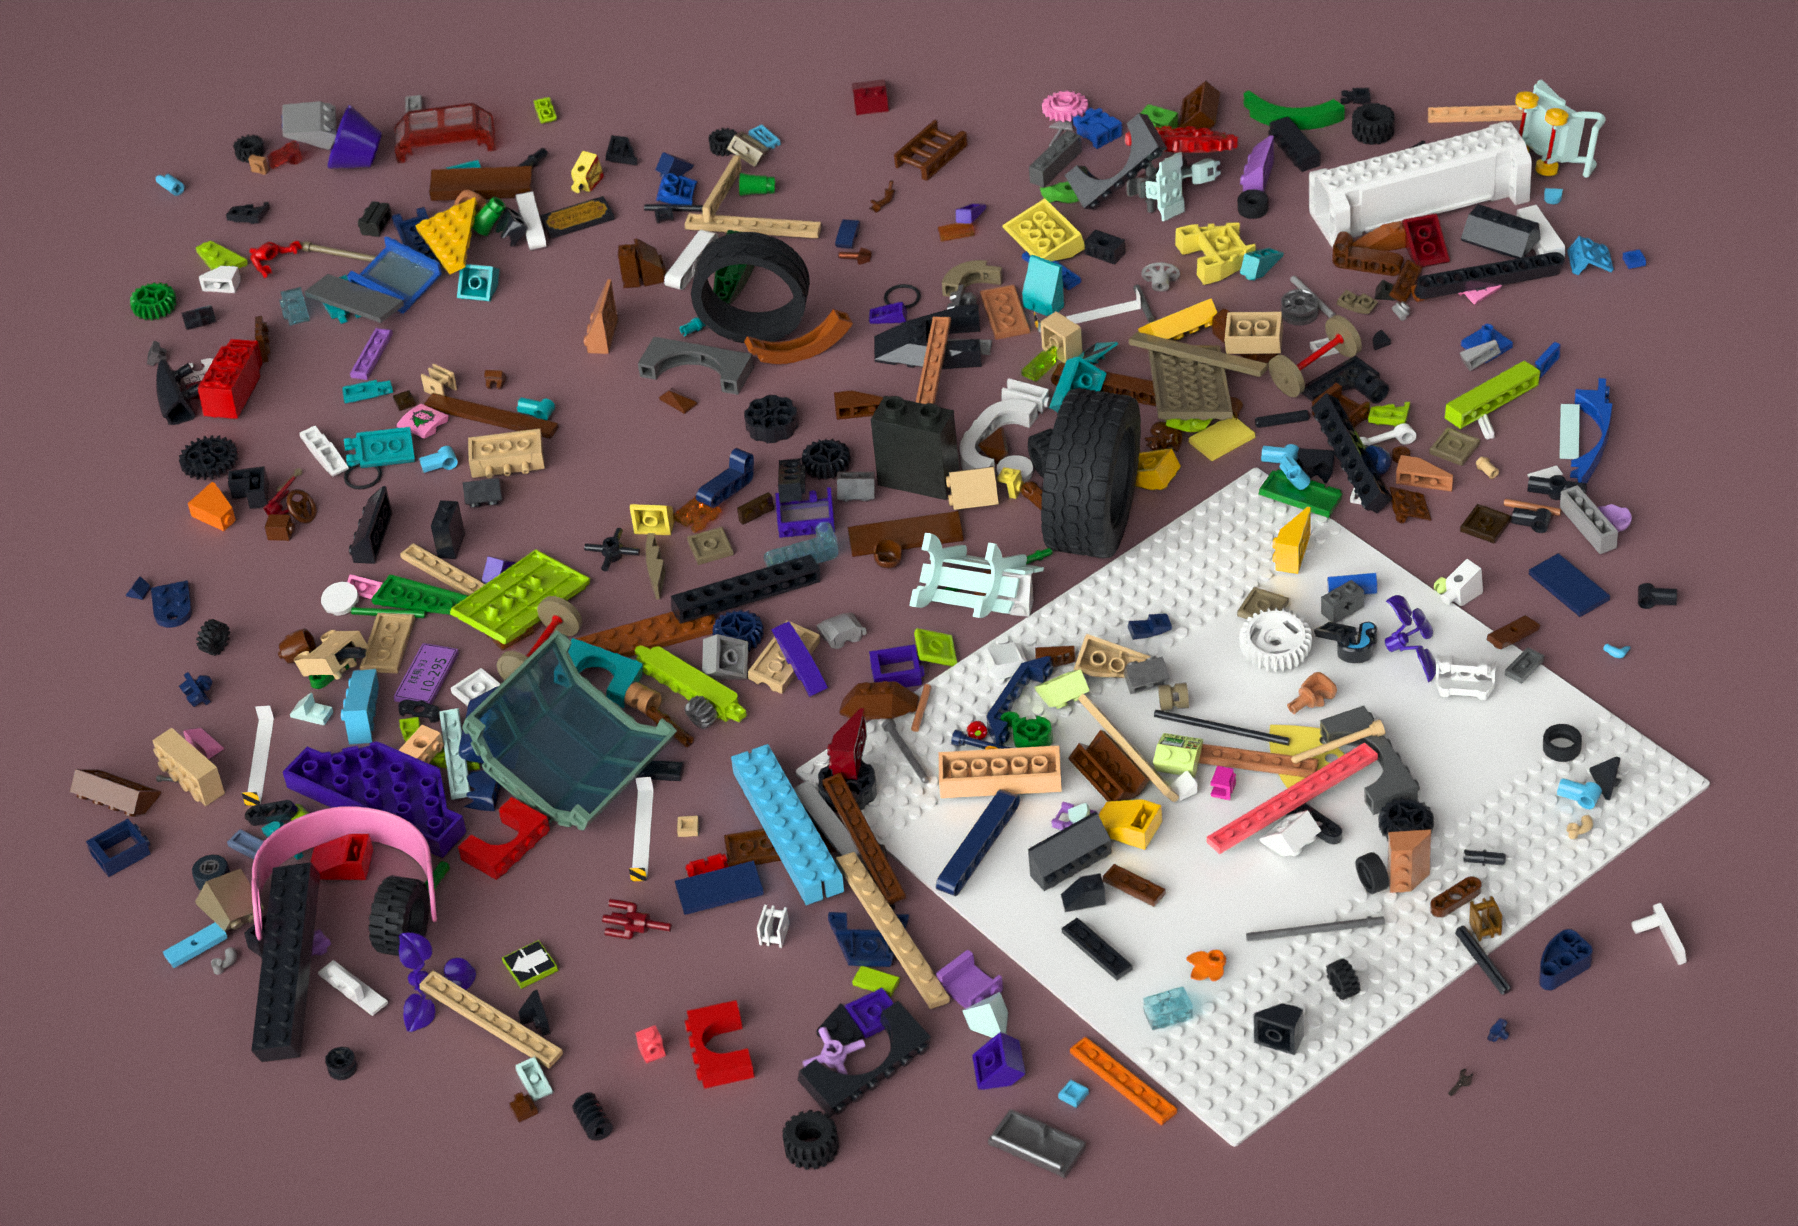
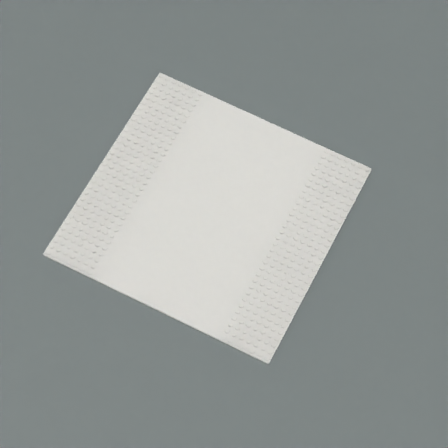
M1259 468L1251 469L928 682L927 684L931 685L932 688L919 731L914 732L911 730L916 711L893 718L896 723V730L929 777L928 783H922L890 733L883 730L881 725L886 719H874L866 723L867 740L862 756L863 762L872 765L875 770L877 795L874 801L868 803L861 811L879 845H885L888 854L1232 1146H1238L1476 965L1475 959L1455 934L1458 927L1464 925L1485 953L1489 955L1710 786L1709 780L1542 664L1522 684L1505 676V669L1523 651L1513 644L1502 650L1495 648L1493 644L1486 640L1487 635L1493 632V630L1454 603L1445 604L1441 599V594L1330 517L1327 518L1311 512V536L1299 573L1276 571V563L1273 562L1275 551L1273 548L1274 537H1277L1279 530L1303 511V509L1258 495L1259 488L1269 476ZM1376 573L1377 593L1364 594V607L1336 622L1355 627L1357 633L1359 632V624L1369 621L1377 626V643L1373 644V655L1370 660L1363 663H1348L1338 657L1337 641L1316 637L1314 629L1330 622L1321 614V597L1328 593L1327 577ZM1253 587L1288 597L1289 604L1285 608V612L1288 613L1292 610L1293 615L1299 613V618L1303 617L1305 622L1309 624L1312 635L1311 651H1309L1308 657H1304V662L1299 661L1298 666L1292 665L1291 670L1288 667H1285L1284 671L1278 668L1276 672L1273 668H1270L1268 671H1266V667L1259 669V664L1253 666L1252 661L1247 662L1246 657L1243 656L1240 649L1239 636L1244 622H1247V619L1238 617L1237 611ZM1394 595H1401L1407 600L1412 611L1416 608L1423 611L1433 628V636L1430 639H1424L1419 630L1408 636L1409 642L1406 646H1423L1424 649H1428L1432 653L1436 664L1437 655L1445 657L1453 655V657L1481 659L1482 657L1486 660L1496 659L1495 685L1487 699L1481 700L1476 696L1463 695L1443 697L1436 687V675L1431 682H1428L1416 649L1404 650L1402 652L1399 649L1390 652L1385 645V638L1391 636L1403 624L1386 600ZM1149 614L1168 615L1172 624V630L1149 638L1132 639L1127 627L1129 621L1147 620ZM1412 615L1410 616L1412 624L1406 626L1401 633H1408L1417 628ZM1261 630L1256 632L1251 640L1256 641ZM1089 634L1151 657H1163L1170 677L1168 684L1174 687L1175 683L1186 682L1189 697V708L1177 709L1175 706L1172 710H1165V712L1269 733L1270 725L1320 728V720L1364 705L1367 711L1372 713L1374 721L1381 720L1385 729V738L1391 741L1392 748L1395 752L1399 753L1404 766H1408L1412 778L1416 779L1419 783V803L1425 802L1426 807H1430L1434 815V828L1431 833L1430 875L1411 892L1390 893L1388 886L1385 890L1370 894L1359 880L1356 871V859L1370 852H1375L1381 858L1388 872V841L1386 836H1382L1378 827L1379 813L1373 815L1364 802V788L1373 784L1383 772L1378 760L1306 802V804L1342 828V840L1338 844H1329L1315 836L1316 840L1308 845L1305 844L1302 847L1303 851L1296 856L1288 855L1284 857L1261 843L1259 838L1287 815H1284L1221 854L1207 843V836L1286 790L1287 787L1282 782L1280 776L1276 773L1232 768L1236 774V785L1233 793H1230L1231 800L1211 797L1214 786H1210V782L1217 766L1198 763L1194 778L1197 782L1196 794L1183 800L1178 799L1176 802H1172L1149 780L1142 792L1131 799H1143L1159 804L1162 807V823L1145 850L1111 839L1112 853L1044 891L1030 877L1028 849L1061 831L1060 829L1053 828L1051 821L1057 816L1063 801L1074 804V807L1087 803L1090 809L1097 811L1099 815L1107 800L1068 758L1078 743L1089 746L1100 730L1105 731L1109 736L1110 734L1079 700L1074 701L1071 699L1067 701L1068 705L1059 709L1056 706L1048 707L1034 688L1042 683L1030 679L1029 684L1025 685L1022 689L1021 696L1014 701L1010 712H1016L1019 718L1026 717V720L1036 719V716H1041L1051 722L1053 742L1050 746H1059L1062 792L1016 794L1020 796L1017 810L961 892L955 897L937 890L936 881L995 795L941 798L939 787V752L985 750L967 744L960 747L951 744V739L955 729L964 731V734H967L968 725L974 721L983 722L987 728L986 715L1012 678L999 679L989 676L988 667L984 662L982 651L987 647L1015 642L1020 644L1027 661L1036 659V647L1074 646L1075 662L1053 667L1052 675L1047 677L1046 682L1064 673L1075 671L1073 669L1085 635ZM1358 634L1355 635L1356 643L1358 639ZM1279 640L1271 641L1272 645H1279L1281 643ZM1450 671L1439 674V677H1451L1454 674H1451ZM1321 672L1335 683L1337 687L1336 695L1333 699L1324 698L1323 707L1310 708L1306 705L1296 714L1289 711L1287 704L1299 696L1298 690L1301 688V685L1313 673ZM1083 674L1090 690L1084 695L1100 708L1154 769L1153 761L1156 747L1163 733L1203 739V744L1271 753L1268 741L1155 718V710H1161L1158 688L1130 694L1125 678L1091 677ZM1483 674L1478 676L1481 680L1492 681L1491 677H1486ZM924 686L913 692L919 696V700ZM1173 693L1174 700H1178L1177 693ZM1568 724L1579 730L1582 735V746L1578 757L1571 761L1558 762L1545 755L1543 751V734L1550 726ZM1008 727L1010 737L1003 746L1016 748L1013 741V728ZM987 730V735L982 740L994 743ZM1321 737L1320 742L1322 744H1326L1324 739ZM1557 738L1551 741L1557 747H1569L1574 744L1565 738ZM1344 745L1338 748L1345 755L1356 747ZM827 749L796 769V775L804 782L809 780L818 793L819 771L821 768L826 767L830 760V756L827 755ZM1328 754L1325 757V760L1329 763L1338 759L1335 754ZM1616 756L1620 757L1616 778H1620L1622 781L1617 787L1613 788L1610 800H1605L1601 793L1594 808L1585 809L1577 801L1557 795V789L1562 778L1584 785L1587 782L1596 783L1589 772L1590 767ZM1158 772L1169 786L1181 776ZM1062 813L1058 820L1069 822V814ZM1590 815L1593 820L1592 829L1587 833L1578 835L1576 839H1570L1567 825L1569 823H1576L1580 827L1581 817ZM1318 821L1316 822L1318 826H1321L1323 824ZM1486 849L1487 852L1505 853L1506 863L1503 866L1492 864L1482 866L1481 863H1464V850L1483 851ZM1113 864L1166 889V894L1155 907L1105 882L1103 884L1105 887L1106 905L1065 912L1061 899V893L1079 877L1101 873L1102 877ZM1470 876L1477 877L1482 883L1481 893L1471 901L1477 904L1482 902V898L1488 901L1490 896H1493L1502 913L1501 936L1495 933L1494 938L1488 935L1482 937L1481 941H1478L1469 923L1471 901L1442 918L1431 914L1430 902L1434 897ZM1453 894L1450 896L1452 899L1455 900L1461 898V896L1458 894ZM1478 911L1479 915L1482 918V911ZM1367 916H1372V918L1384 916L1385 925L1373 926L1370 929L1368 927L1255 941L1246 940V933L1365 919ZM1078 917L1133 965V970L1116 981L1062 933L1061 928ZM1482 921V929H1484L1486 927ZM1211 950H1220L1226 957V964L1223 967L1224 974L1219 980L1213 982L1209 977L1201 981L1191 979L1194 965L1186 960L1187 956L1198 951L1208 953ZM1341 958H1345V960L1349 961V964L1351 963L1352 969L1356 971L1355 975L1358 976L1359 980L1357 981L1360 983V993L1345 1000H1341L1335 995L1336 992H1333L1332 985L1329 984V979L1326 976L1328 975L1326 973V966ZM1281 1003L1295 1005L1304 1009V1037L1295 1055L1254 1043L1253 1015L1255 1012Z

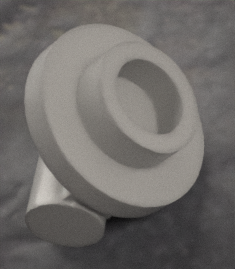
M1397 301L1396 305L1392 307V310L1401 321H1404L1407 315L1411 314L1409 311L1410 307L1403 301L1401 303Z

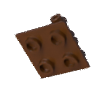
M1390 487L1393 498L1391 500L1392 508L1396 514L1397 522L1404 523L1408 516L1431 521L1424 494Z

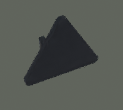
M1617 756L1589 769L1594 781L1601 787L1605 800L1611 799L1613 788L1617 787L1622 781L1620 778H1616L1620 764V757Z

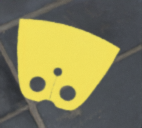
M1270 725L1269 734L1290 738L1288 746L1269 742L1271 753L1294 756L1323 745L1320 742L1322 737L1320 728ZM1339 748L1312 757L1318 759L1317 771L1330 764L1325 760L1326 755L1335 754L1340 758L1344 753ZM1278 774L1287 789L1306 778Z

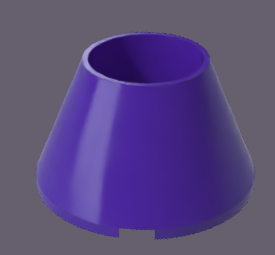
M348 105L344 112L335 137L333 149H331L327 165L329 169L371 167L381 140L382 132L350 105Z

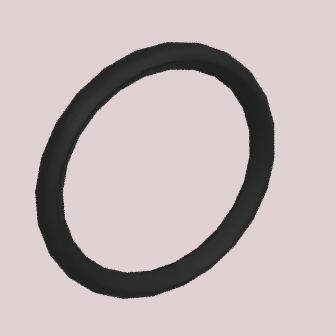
M909 284L892 286L884 294V301L889 305L891 303L888 301L887 296L892 290L897 288H910L914 290L917 298L913 303L905 305L906 309L915 306L921 297L919 290Z
M360 464L349 467L344 474L345 483L353 489L370 488L377 484L382 477L381 468L377 466L374 467L378 471L375 481L363 486L351 484L348 481V474L354 468L359 467Z

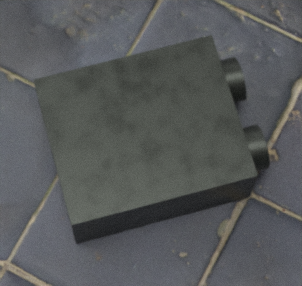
M884 396L870 419L878 486L947 500L948 495L951 493V487L947 488L946 476H949L951 471H959L954 410L941 408L932 403L922 404L904 400L899 396Z

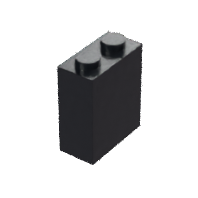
M440 500L431 523L432 535L439 558L456 559L464 539L465 530L458 501Z

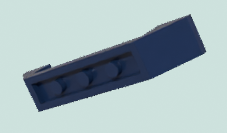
M1050 656L1021 663L986 715L987 730L994 744L1003 746L1009 740L1008 722L1001 721V715L1011 711L1014 701L1021 696L1024 686L1029 684L1030 679L1044 683L1047 677L1052 675L1053 666Z

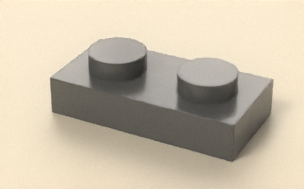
M1527 647L1505 669V676L1522 684L1544 662V655Z

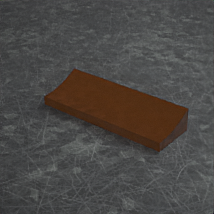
M532 167L431 169L430 198L431 201L456 200L464 190H471L485 199H492L493 197L499 199L516 198L518 194L532 192Z

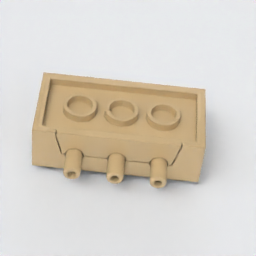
M540 429L468 438L469 465L472 478L486 476V478L490 479L493 475L504 474L505 476H510L511 473L515 472L527 474L531 470L545 469L544 448Z

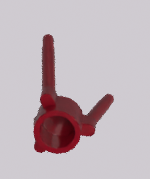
M295 476L263 507L268 516L269 514L284 515L289 513L288 509L281 510L283 506L280 501L289 494L290 491L286 489L296 479Z

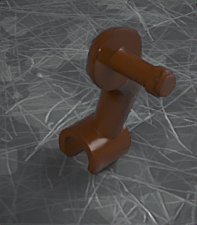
M892 180L889 182V188H885V197L878 202L873 199L871 200L873 206L869 207L870 210L879 212L882 206L892 200L895 192L892 189L894 183Z

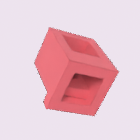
M655 1025L635 1033L639 1051L646 1064L666 1056L661 1035Z

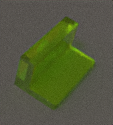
M1052 345L1047 351H1041L1021 370L1022 376L1035 382L1038 381L1057 363V347Z

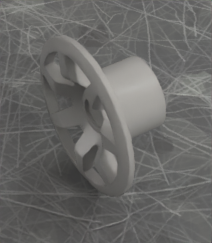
M1164 262L1152 263L1142 269V277L1146 281H1151L1152 289L1158 292L1168 290L1169 281H1175L1180 276V271L1176 266ZM1164 266H1168L1169 268L1164 271Z

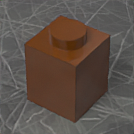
M269 514L265 524L268 540L290 541L291 535L295 532V524L292 523L290 515Z

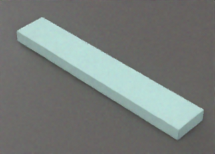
M459 708L439 711L451 799L467 797L466 793L471 790L467 781V762L458 755L462 735Z

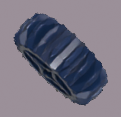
M742 609L737 612L733 610L732 613L726 611L725 616L720 615V618L715 620L712 629V635L718 634L748 641L749 652L751 648H757V644H761V640L764 638V625L760 617H757L755 613H750L749 610L743 612Z

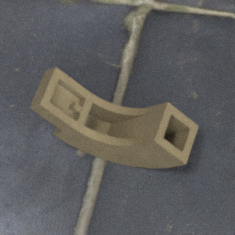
M985 260L968 261L959 264L948 271L943 278V296L950 297V293L957 291L958 286L964 284L965 288L974 283L1001 285L1003 282L1002 267L988 266Z

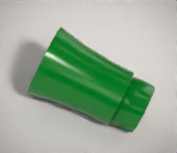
M740 173L739 196L775 193V177Z
M493 197L474 216L475 220L472 228L479 234L488 236L492 227L505 210V203L501 199Z

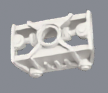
M1437 655L1436 687L1440 695L1443 697H1449L1450 695L1476 696L1481 700L1487 699L1495 685L1496 659L1486 660L1482 657L1481 659L1453 657V655H1450V657ZM1450 671L1451 674H1454L1451 677H1439V674ZM1483 674L1486 677H1491L1492 681L1481 680L1478 676Z

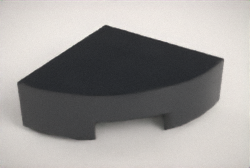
M1383 330L1378 331L1373 336L1374 350L1391 345L1390 338Z

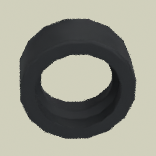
M1556 724L1546 729L1543 734V751L1547 757L1558 762H1567L1579 756L1582 746V735L1578 729L1568 724ZM1557 738H1565L1574 744L1569 747H1557L1551 741Z
M1375 852L1367 853L1356 859V871L1359 880L1367 892L1375 894L1388 888V872L1383 861Z

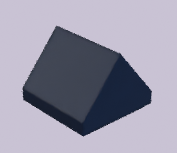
M139 576L126 593V597L143 600L151 585Z

